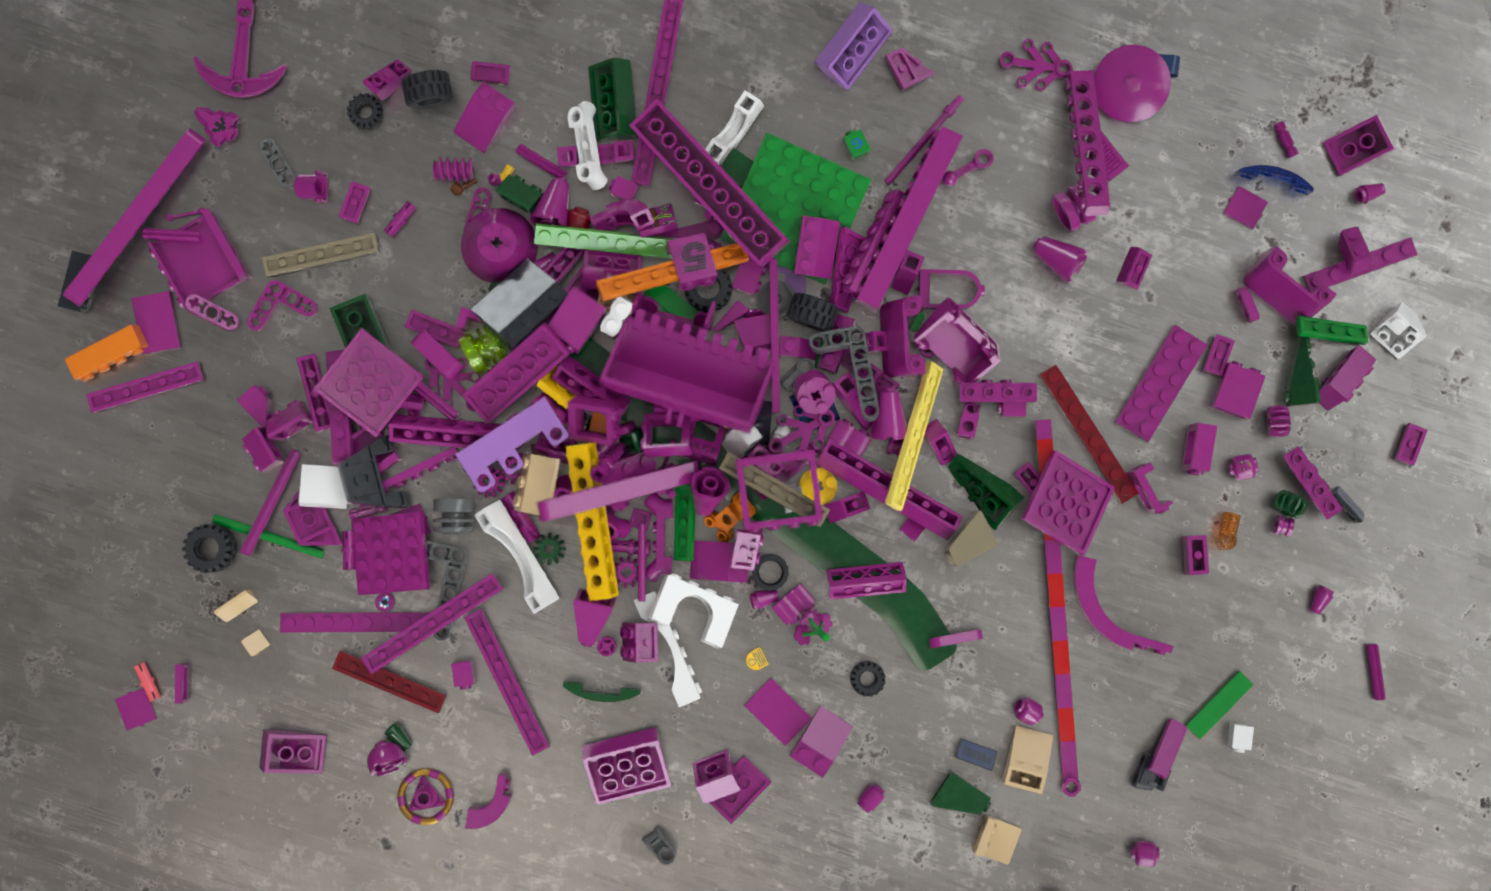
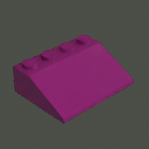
M656 727L581 746L582 760L596 805L671 787Z

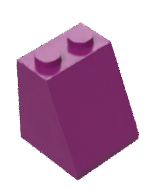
M573 287L548 326L572 354L573 352L578 354L602 321L606 308L576 287Z

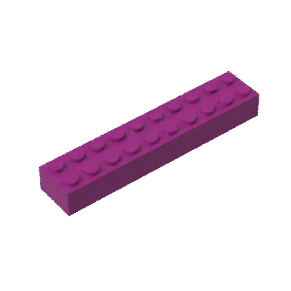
M656 99L629 125L758 266L763 268L790 242L782 231L660 100Z
M944 126L941 127L940 131H935L929 143L932 147H927L921 159L924 163L923 165H918L912 177L916 180L915 182L910 181L904 193L907 198L906 200L902 198L896 210L899 214L898 216H893L887 228L890 232L889 234L885 232L879 244L882 249L881 251L876 250L870 262L874 265L872 268L868 267L862 279L865 283L864 285H859L854 295L857 298L856 304L874 313L878 310L963 137L962 135Z

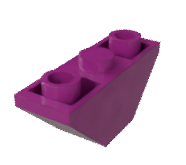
M396 59L364 79L362 83L383 101L400 87L402 79L409 76L412 70L399 59Z

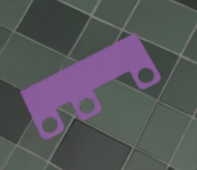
M544 397L457 453L456 456L477 490L484 492L495 485V479L487 466L498 460L505 472L512 474L523 466V461L515 448L542 431L550 444L554 446L567 439L568 433ZM555 427L562 430V437L559 440L552 439L550 436L551 429ZM509 456L515 457L518 461L517 466L513 469H509L505 465V460ZM481 474H486L490 478L489 484L485 487L480 486L477 482Z

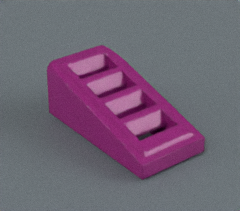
M739 300L736 301L713 328L714 332H721L733 324L734 320L745 316L750 310Z

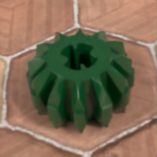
M1281 490L1275 496L1273 506L1280 513L1299 519L1305 514L1308 503L1295 493Z
M551 532L548 533V539H546L544 534L540 535L543 542L535 540V543L540 545L539 547H533L534 551L539 550L540 552L535 555V558L542 555L540 563H544L546 558L548 565L552 564V558L556 564L559 563L556 556L564 558V555L559 552L566 551V547L560 548V545L565 541L560 540L557 542L558 534L552 539ZM547 544L554 546L552 554L550 552L546 553L545 548H547Z

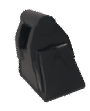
M1143 752L1131 781V786L1143 790H1153V788L1164 792L1171 770L1168 778H1160L1157 784L1158 775L1148 770L1153 756Z

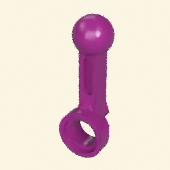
M980 149L974 155L972 162L956 171L945 172L943 176L944 184L953 186L957 183L958 178L979 168H988L994 160L992 152L988 149ZM979 155H985L987 157V164H982L979 162Z

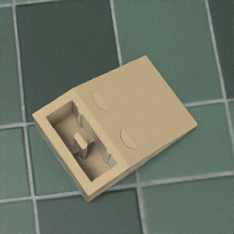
M1016 725L1001 781L1005 785L1042 794L1048 772L1053 735Z

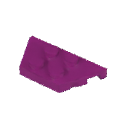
M300 491L297 492L293 500L283 509V513L300 546L343 545L326 508L299 506Z

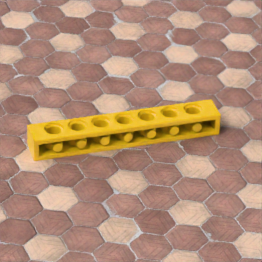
M596 443L566 446V458L569 462V478L572 482V492L602 485V483L595 482L590 476L592 468L597 466L599 461ZM606 506L576 513L578 536L581 541V555L584 561L583 571L586 576V591L589 595V601L611 599L619 596Z

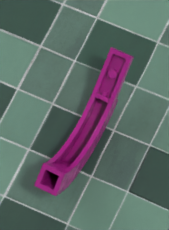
M1075 554L1072 571L1074 593L1083 615L1091 626L1103 637L1118 646L1133 650L1134 643H1136L1135 647L1147 650V647L1154 648V653L1165 655L1166 652L1172 653L1174 646L1131 634L1118 627L1108 618L1098 602L1094 587V571L1097 560Z

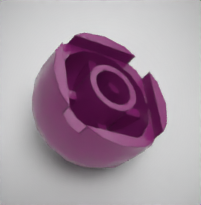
M380 741L376 743L367 756V766L372 777H374L375 773H377L378 777L399 770L396 766L401 763L404 766L408 762L402 748L392 742Z

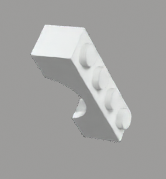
M746 90L735 104L733 114L726 127L718 136L712 138L705 148L720 166L725 162L733 148L736 149L764 107L761 100Z

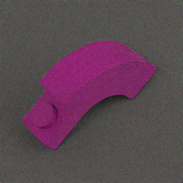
M632 199L606 205L607 210L590 217L595 230L610 231L623 225H633L639 231L655 223L648 207L643 202Z
M500 773L498 775L495 795L490 804L484 807H470L468 809L465 829L486 827L495 822L504 813L512 797V794L505 793V791L509 790L510 779H507V773Z

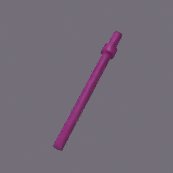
M958 95L950 105H947L942 110L943 113L887 176L884 181L888 185L904 170L934 135L935 131L956 113L955 110L964 100L961 95Z

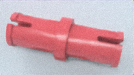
M143 662L140 664L143 672H141L138 665L133 668L141 681L139 683L140 686L144 688L149 702L155 700L152 692L156 699L162 696L154 683L155 678L151 677L146 663Z

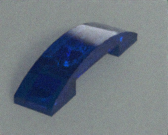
M1253 165L1241 168L1234 174V176L1252 181L1258 175L1291 183L1289 191L1309 195L1314 191V188L1305 179L1280 167Z

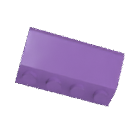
M860 2L814 63L824 74L848 90L893 32V29L874 7Z

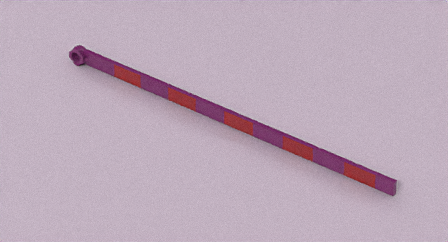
M1051 419L1035 420L1039 477L1053 451ZM1044 533L1063 778L1061 787L1068 797H1075L1081 791V784L1078 779L1061 544ZM1069 782L1077 785V787L1073 788V791L1066 788Z

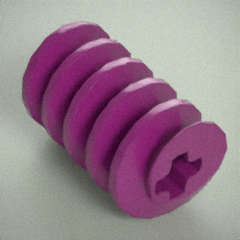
M439 156L437 162L433 161L434 180L437 181L440 177L442 181H445L448 176L449 181H453L455 177L458 182L461 181L462 177L465 182H468L470 177L473 181L474 164L472 158H469L468 163H466L465 158L462 157L461 162L458 163L457 157H454L453 162H450L449 157L443 162L442 157Z

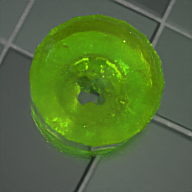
M483 325L485 335L479 328L476 329L477 339L470 333L458 338L460 346L476 374L489 369L487 359L490 358L496 365L498 364L495 357L496 354L501 361L506 357L502 342L485 325Z

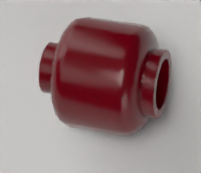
M575 206L574 209L568 211L566 225L567 227L589 229L591 224L590 217L592 216L589 214V210Z

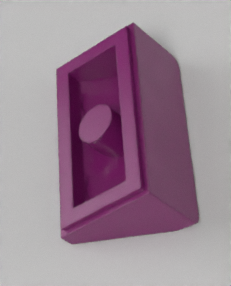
M1130 247L1116 281L1138 290L1152 255L1140 247Z

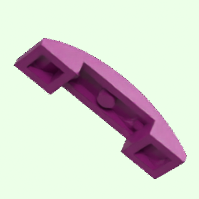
M633 140L597 145L600 165L634 160ZM577 146L557 147L559 167H576L575 165L580 164Z

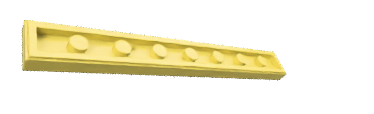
M927 361L926 373L922 376L885 504L897 511L903 510L944 370L933 361Z

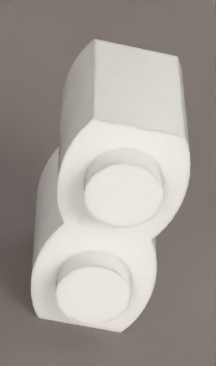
M626 296L614 298L610 311L604 315L601 321L600 330L614 337L621 329L622 320L629 315L632 309V300Z

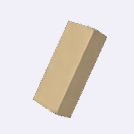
M244 590L214 610V613L223 621L228 622L257 603L258 600L252 590Z

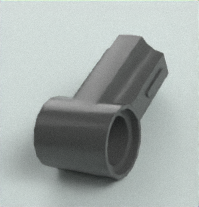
M809 358L800 359L796 365L779 379L780 384L789 393L793 390L796 378L806 373L800 370L799 366L801 363L806 362L810 365V370L814 369V364Z

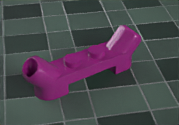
M562 475L556 480L554 497L572 493V482L569 475ZM606 509L611 541L616 538H625L631 530L629 521L617 518Z
M654 492L645 499L644 505L656 516V522H653V534H656V541H653V553H656V558L646 567V577L651 582L656 583L662 576L671 575L672 557H665V518H673L672 499H662Z

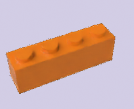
M129 325L65 358V361L74 380H83L85 382L94 378L93 375L98 372L103 373L110 370L111 365L115 363L116 365L127 361V357L143 353V349L149 345L139 325Z

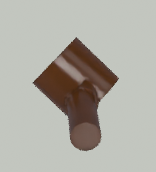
M474 178L473 181L470 180L462 186L455 182L450 187L451 191L459 196L467 187L477 183V180Z

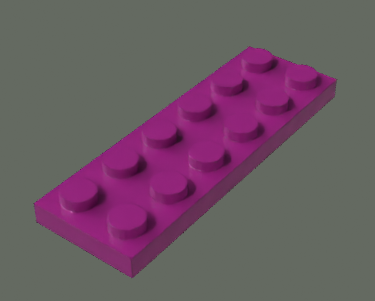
M544 323L462 396L488 425L571 352L549 326Z
M1174 325L1115 423L1142 440L1149 442L1208 344Z

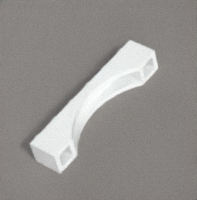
M501 500L476 513L474 516L483 531L499 540L515 558L523 578L524 599L533 614L560 599Z
M656 591L646 594L645 602H638V598L634 600L640 617L649 623H656L648 620L657 596ZM658 624V630L667 640L674 657L675 675L671 690L678 706L682 707L700 699L702 689L699 682L695 683L692 676L695 673L691 664L687 665L685 661L687 654L684 647H680L677 642L680 637L676 628L672 630L671 625L663 626Z

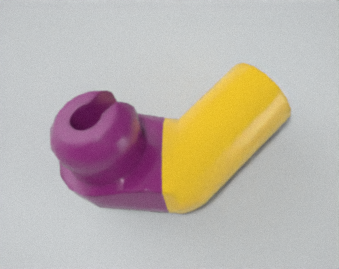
M506 164L502 173H491L488 176V182L492 186H499L509 174L512 175L515 168Z

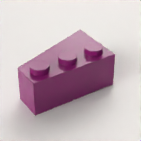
M1360 345L1350 350L1334 368L1335 371L1330 378H1325L1322 382L1324 386L1319 389L1321 401L1319 404L1328 411L1344 401L1347 403L1354 396L1352 392L1363 384L1364 380L1362 379L1364 376L1369 375L1374 369L1372 366L1376 359Z

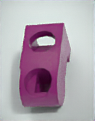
M971 402L964 403L955 434L956 437L968 440L975 438L981 405Z
M758 443L747 458L772 454ZM782 462L757 465L774 478H777L786 467Z

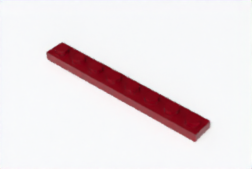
M1054 365L1041 373L1039 376L1106 481L1115 487L1113 492L1120 503L1123 504L1139 494L1058 366Z

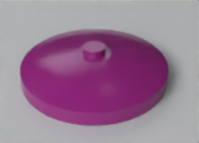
M1125 45L1114 49L1102 59L1094 75L1099 106L1109 116L1123 122H1138L1153 116L1165 104L1170 93L1171 75L1166 62L1156 51L1142 45Z

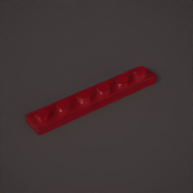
M339 651L332 667L333 670L438 714L447 697L446 694L384 668L371 674L362 659L344 651Z

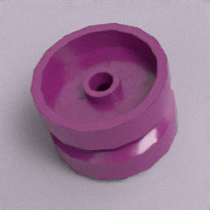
M1077 183L1067 188V194L1060 191L1052 196L1055 212L1064 228L1070 233L1081 228V223L1087 225L1096 220V215L1084 216L1083 209H1080L1079 202L1082 195L1081 191L1078 192Z

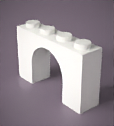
M671 573V575L664 576L648 620L663 626H669L678 603L685 597H695L704 603L708 611V621L700 641L715 648H722L739 604L734 603V599L728 596H723L722 598L716 595L717 592L712 589H701L699 584L693 581L688 583L682 581V577L677 574Z

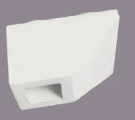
M1403 301L1393 308L1370 333L1397 359L1404 356L1427 336L1417 314Z

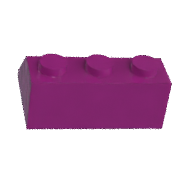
M802 216L793 273L831 279L840 225L839 221Z
M584 249L581 287L589 290L598 289L596 286L598 280L642 269V255Z

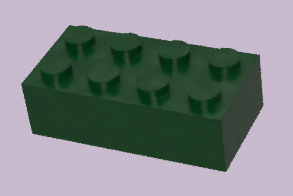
M362 294L329 308L345 349L361 328H363L391 350L370 296Z

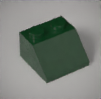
M509 174L495 191L500 198L531 214L543 195L541 193L542 189L534 184L531 186L525 184L526 180L518 175L513 177Z

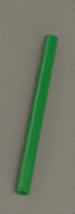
M217 514L212 519L213 524L247 535L252 528L250 525ZM263 530L259 538L320 559L323 558L325 553L323 549L314 546H300L296 540Z

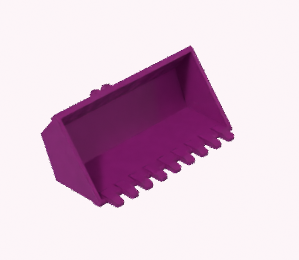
M643 309L637 310L635 318L627 316L600 378L604 388L668 409L665 423L670 424L673 419V413H679L677 427L680 428L683 425L685 415L751 434L761 411L768 383L775 366L774 361L767 360L769 349L762 348L758 357L752 355L754 345L746 343L744 352L736 350L738 339L731 338L728 347L721 345L723 335L716 333L713 341L710 342L705 340L707 330L703 328L699 329L697 337L691 336V324L685 323L682 331L679 332L674 330L676 320L672 318L667 321L666 327L659 325L661 316L656 313L652 315L651 322L644 321L645 310Z

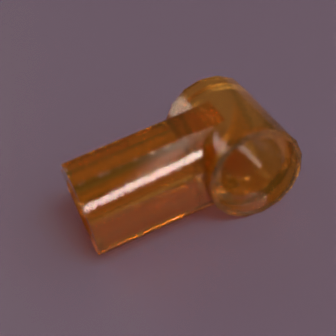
M1223 512L1219 534L1215 539V545L1219 550L1226 551L1236 546V536L1241 515ZM1223 537L1229 539L1230 544L1228 547L1223 545Z

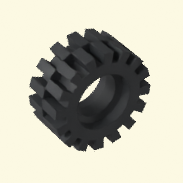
M359 93V96H353L354 99L352 101L349 100L348 103L350 105L347 106V116L350 121L359 129H374L375 125H379V121L383 119L382 114H384L381 103L368 93H365V95ZM362 105L371 106L372 114L370 117L361 118L359 116L358 110Z
M860 662L851 671V685L859 695L872 697L875 694H879L885 685L886 677L884 671L874 662ZM869 671L875 675L873 685L864 686L861 683L860 677L864 672Z

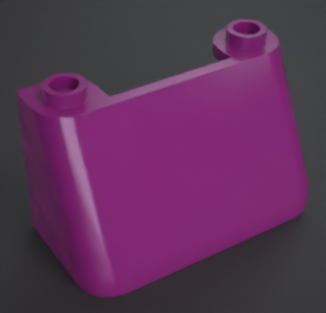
M1274 246L1264 251L1244 276V284L1288 321L1296 325L1295 318L1298 316L1313 317L1327 306L1337 294L1326 286L1318 287L1311 294L1282 270L1287 263V255L1279 247Z
M921 295L885 302L880 308V331L887 332L888 351L882 352L883 372L890 378L921 377L926 373L923 357L918 354H909L907 320H909L910 316L920 312L922 308Z
M949 297L941 302L914 335L913 342L916 347L932 350L953 370V380L958 385L960 383H975L1001 362L997 342Z

